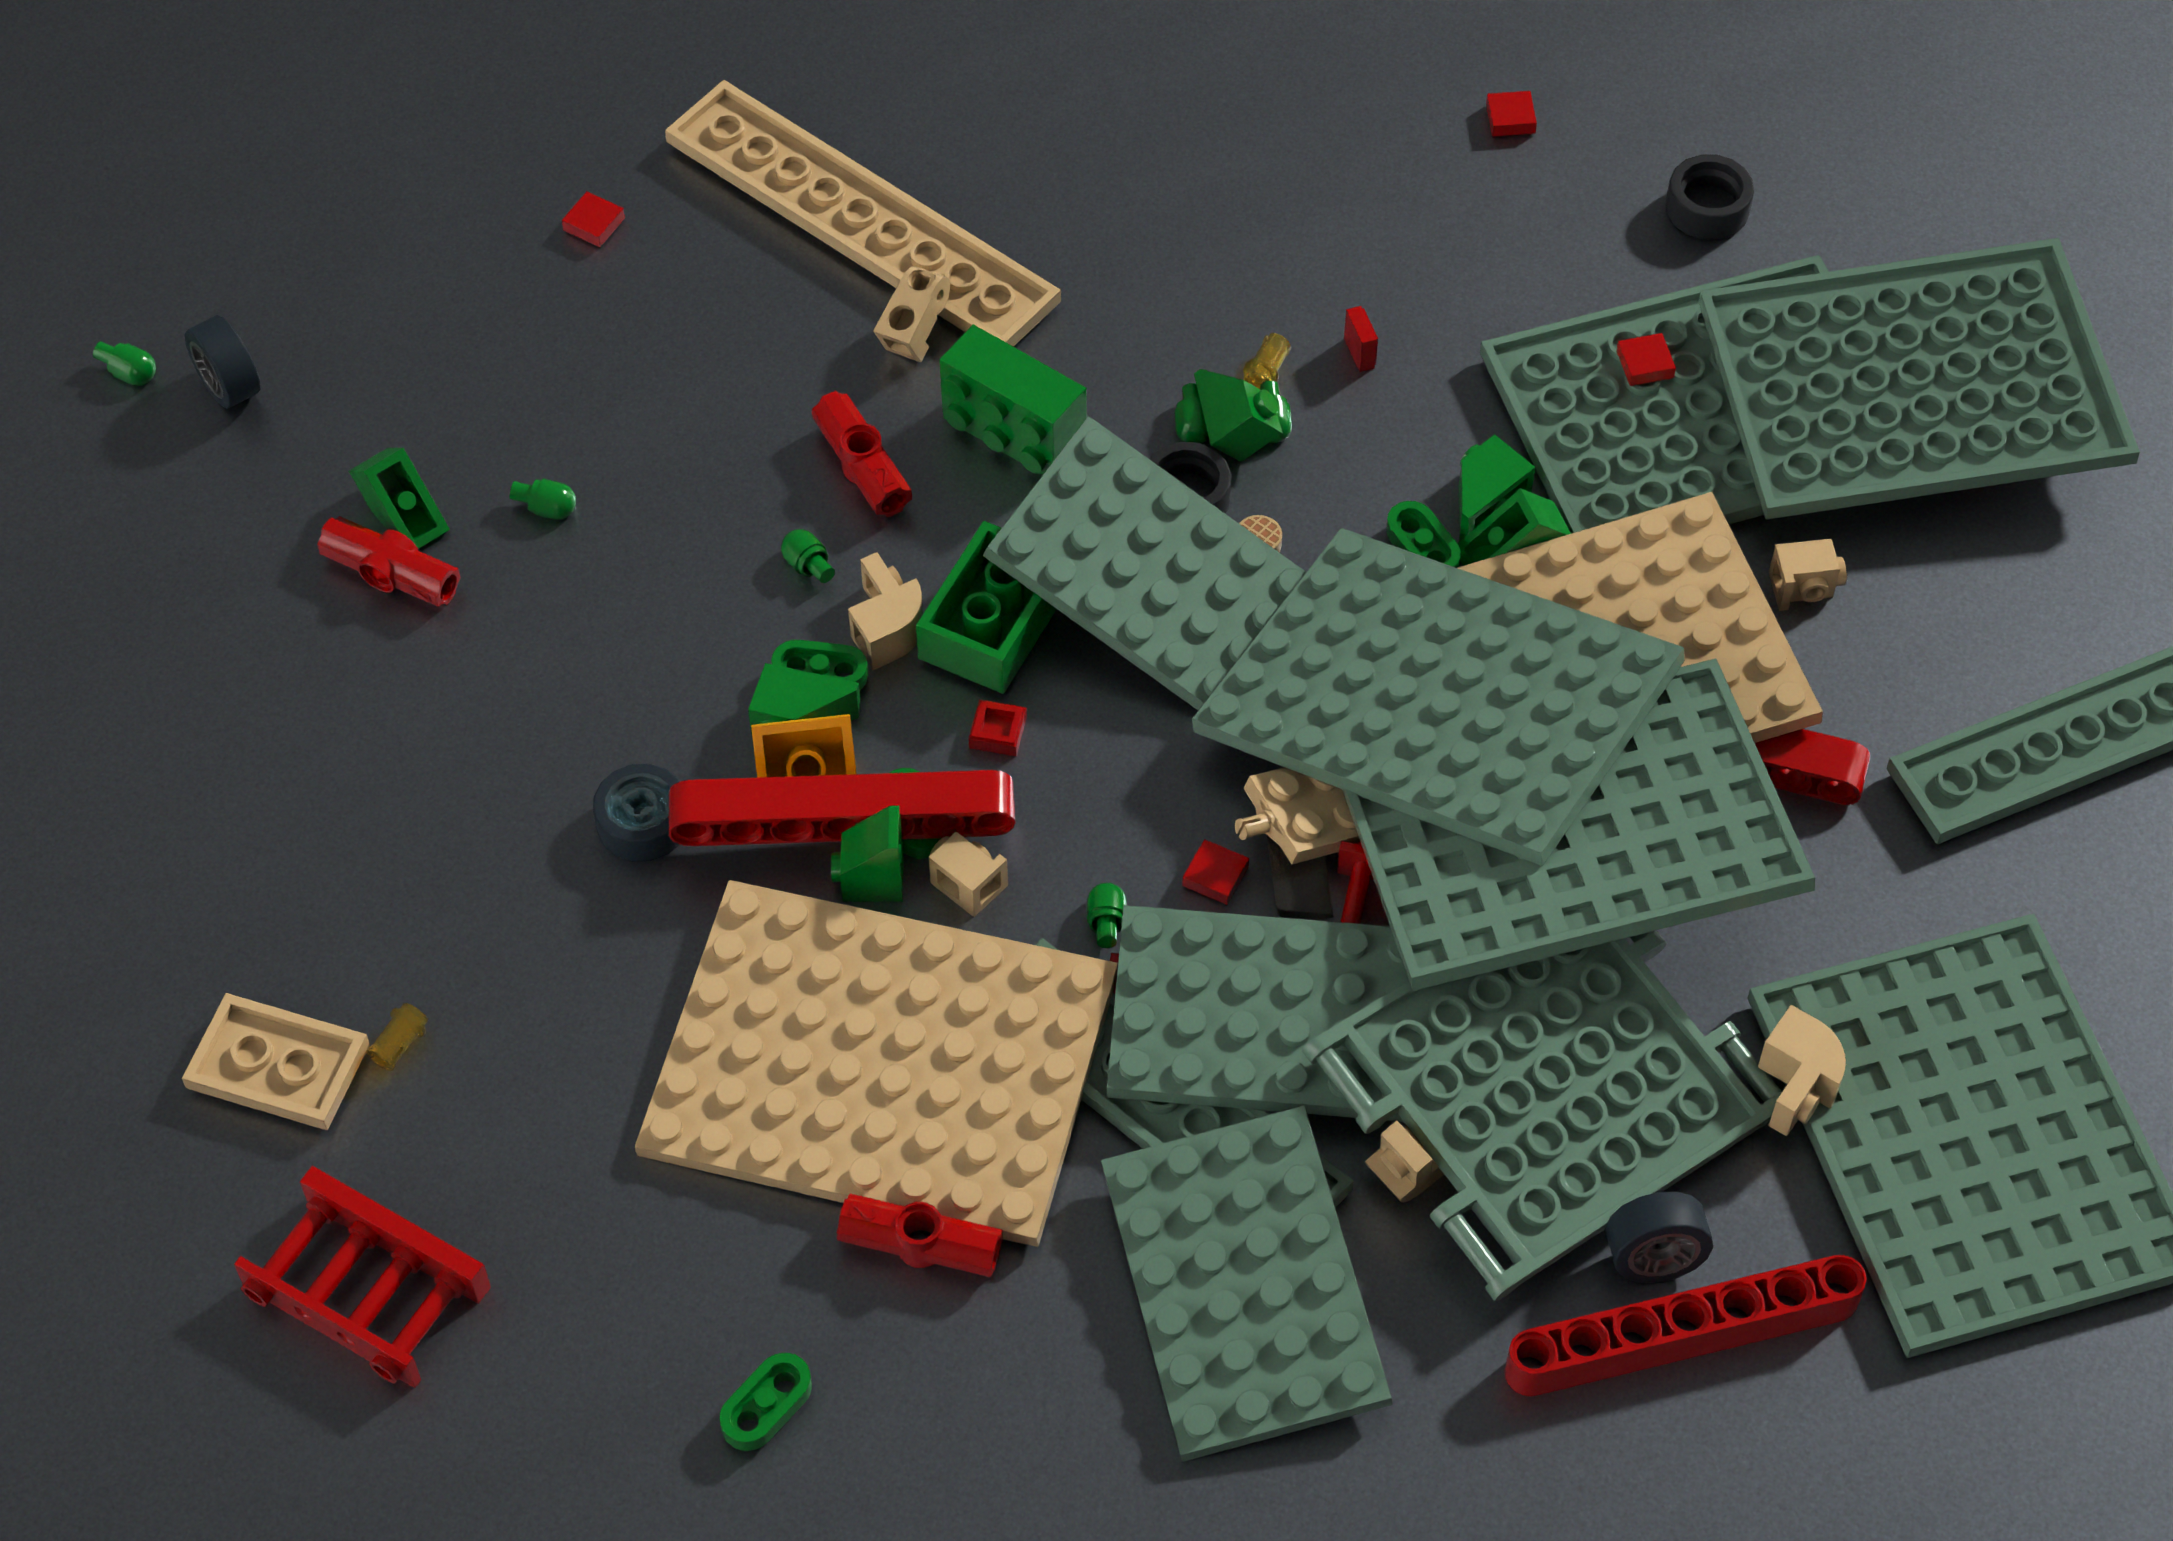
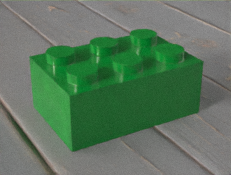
M974 324L939 359L943 418L955 429L965 430L979 438L993 451L1003 452L1019 461L1032 473L1043 475L1087 419L1086 387Z
M983 521L916 624L918 659L1004 694L1057 609L983 556L988 545L1002 529L999 526Z

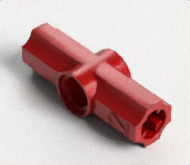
M835 390L822 396L818 404L812 408V417L841 460L844 476L858 486L876 515L891 517L902 512L905 505L912 500V490L883 448L880 432L874 426L866 423L847 393L841 394Z
M341 516L337 518L330 517L321 529V536L317 543L319 553L357 570L370 586L381 592L391 593L397 588L437 607L442 604L448 605L456 594L457 585L461 579L459 569L420 552L414 542L399 531L390 529L380 534Z
M851 1193L844 1200L836 1232L838 1241L899 1255L905 1264L914 1268H926L937 1264L991 1277L996 1269L1003 1240L1002 1229L943 1216L933 1205L926 1202H914L901 1206ZM919 1230L931 1233L929 1237L922 1240H914L908 1237L913 1232Z

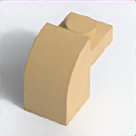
M878 552L860 559L862 584L870 599L848 608L851 638L858 649L866 656L867 663L872 671L905 656L917 645L916 624L923 615L922 592L917 578L903 584L897 569L894 566L887 568Z
M1793 1005L1789 1006L1765 1041L1758 1068L1787 1084L1775 1103L1769 1127L1785 1136H1788L1798 1120L1806 1124L1819 1103L1830 1109L1832 1108L1846 1066L1844 1049L1835 1033L1824 1023Z
M1397 1120L1381 1133L1380 1149L1365 1161V1164L1401 1203L1415 1198L1444 1175L1407 1126L1403 1127Z

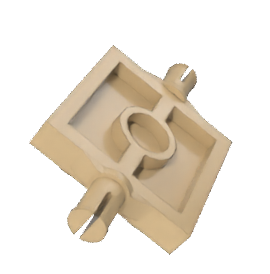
M1285 767L1249 776L1243 789L1254 804L1257 815L1243 819L1240 818L1235 821L1236 834L1240 833L1239 839L1245 840L1249 837L1266 834L1281 847L1291 865L1339 852L1341 841L1350 843L1361 842L1342 789Z

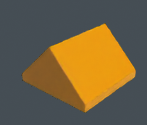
M850 714L751 725L757 778L857 774Z

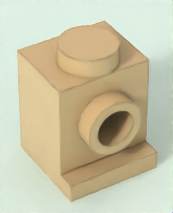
M1832 539L1775 544L1769 576L1779 611L1789 610L1790 602L1794 601L1816 602L1824 598H1832L1836 586L1846 584V564L1843 557L1836 556Z
M957 832L951 837L945 836L940 839L930 852V883L973 917L980 913L1008 887L1007 859L1001 854L992 859V856L983 845L976 841L970 843Z

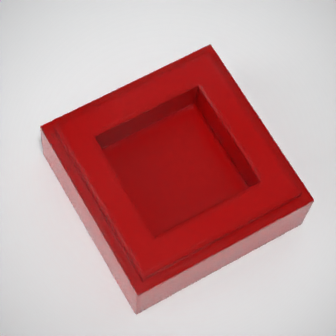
M1531 91L1487 94L1486 107L1492 136L1536 134L1537 121Z
M586 191L562 219L563 231L601 247L625 219L624 208Z
M1362 306L1346 309L1344 340L1359 372L1374 369L1378 348L1376 332Z
M1663 333L1618 341L1616 352L1630 386L1675 377L1676 366Z
M979 699L968 738L969 748L1017 756L1027 719V707Z
M1204 839L1183 875L1182 886L1228 905L1249 868V858Z

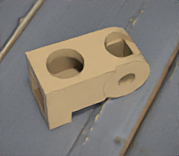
M916 266L910 267L905 272L873 330L885 350L922 362L929 348L926 340L937 320V314L943 310L949 297L950 281L947 277Z

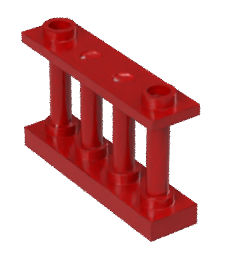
M312 1165L299 1181L307 1200L306 1208L308 1211L263 1268L242 1256L237 1259L234 1266L242 1282L240 1289L256 1304L266 1307L271 1303L368 1360L370 1367L383 1379L391 1383H396L400 1379L416 1388L421 1381V1377L415 1360L410 1354L453 1297L460 1298L464 1295L474 1302L480 1303L491 1288L485 1266L480 1261ZM333 1221H336L348 1228L350 1236L305 1293L281 1280L325 1223L331 1224ZM378 1245L391 1253L393 1261L348 1319L324 1305L367 1248L373 1249ZM421 1270L434 1278L436 1286L391 1344L366 1330L410 1272L415 1274Z

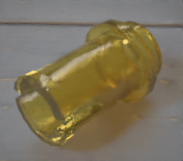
M1270 333L1269 336L1266 335L1254 359L1247 361L1243 368L1244 381L1259 389L1260 385L1265 381L1277 382L1279 379L1278 370L1291 350L1289 341L1284 336L1276 333Z
M403 1003L400 1008L392 1009L390 1012L392 1019L374 1043L366 1050V1054L371 1056L370 1059L389 1071L394 1070L397 1062L415 1038L423 1037L426 1034L425 1025L428 1023V1018L419 1009L408 1003Z

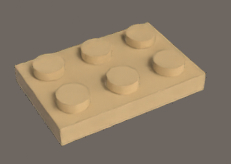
M226 993L182 1080L187 1089L328 1131L370 1043L367 1034Z

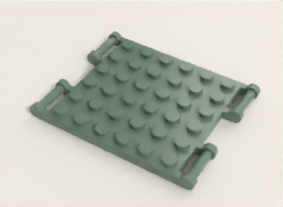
M1658 931L1631 936L1630 938L1634 942L1632 945L1623 938L1415 991L1412 990L1410 982L1407 981L1317 1035L1302 1049V1052L1311 1064L1318 1063L1357 1113L1356 1122L1366 1134L1376 1130L1390 1117L1398 1114L1456 1188L1458 1193L1435 1208L1429 1217L1438 1229L1445 1228L1488 1283L1485 1290L1495 1302L1503 1299L1520 1284L1605 1230L1610 1216L1622 1205L1641 1196L1665 1191L1771 1120L1775 1103L1783 1090L1781 1091L1767 1072L1758 1068V1061L1739 1039L1741 1032L1729 1021L1704 1036L1644 963L1656 956L1667 945V942ZM1343 1044L1383 1094L1384 1097L1377 1102L1372 1100L1335 1052L1336 1048ZM1723 1051L1764 1103L1759 1104L1718 1052ZM1472 1209L1514 1265L1504 1270L1462 1214Z

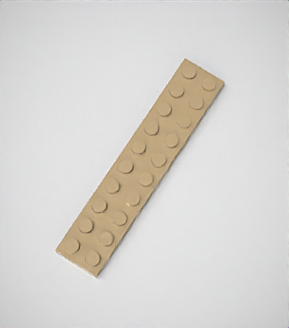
M726 80L721 81L665 130L667 143L893 287L897 288L905 272L913 266L947 277L950 281L949 297L943 310L937 315L964 332L974 324L1014 347L1061 302V290Z

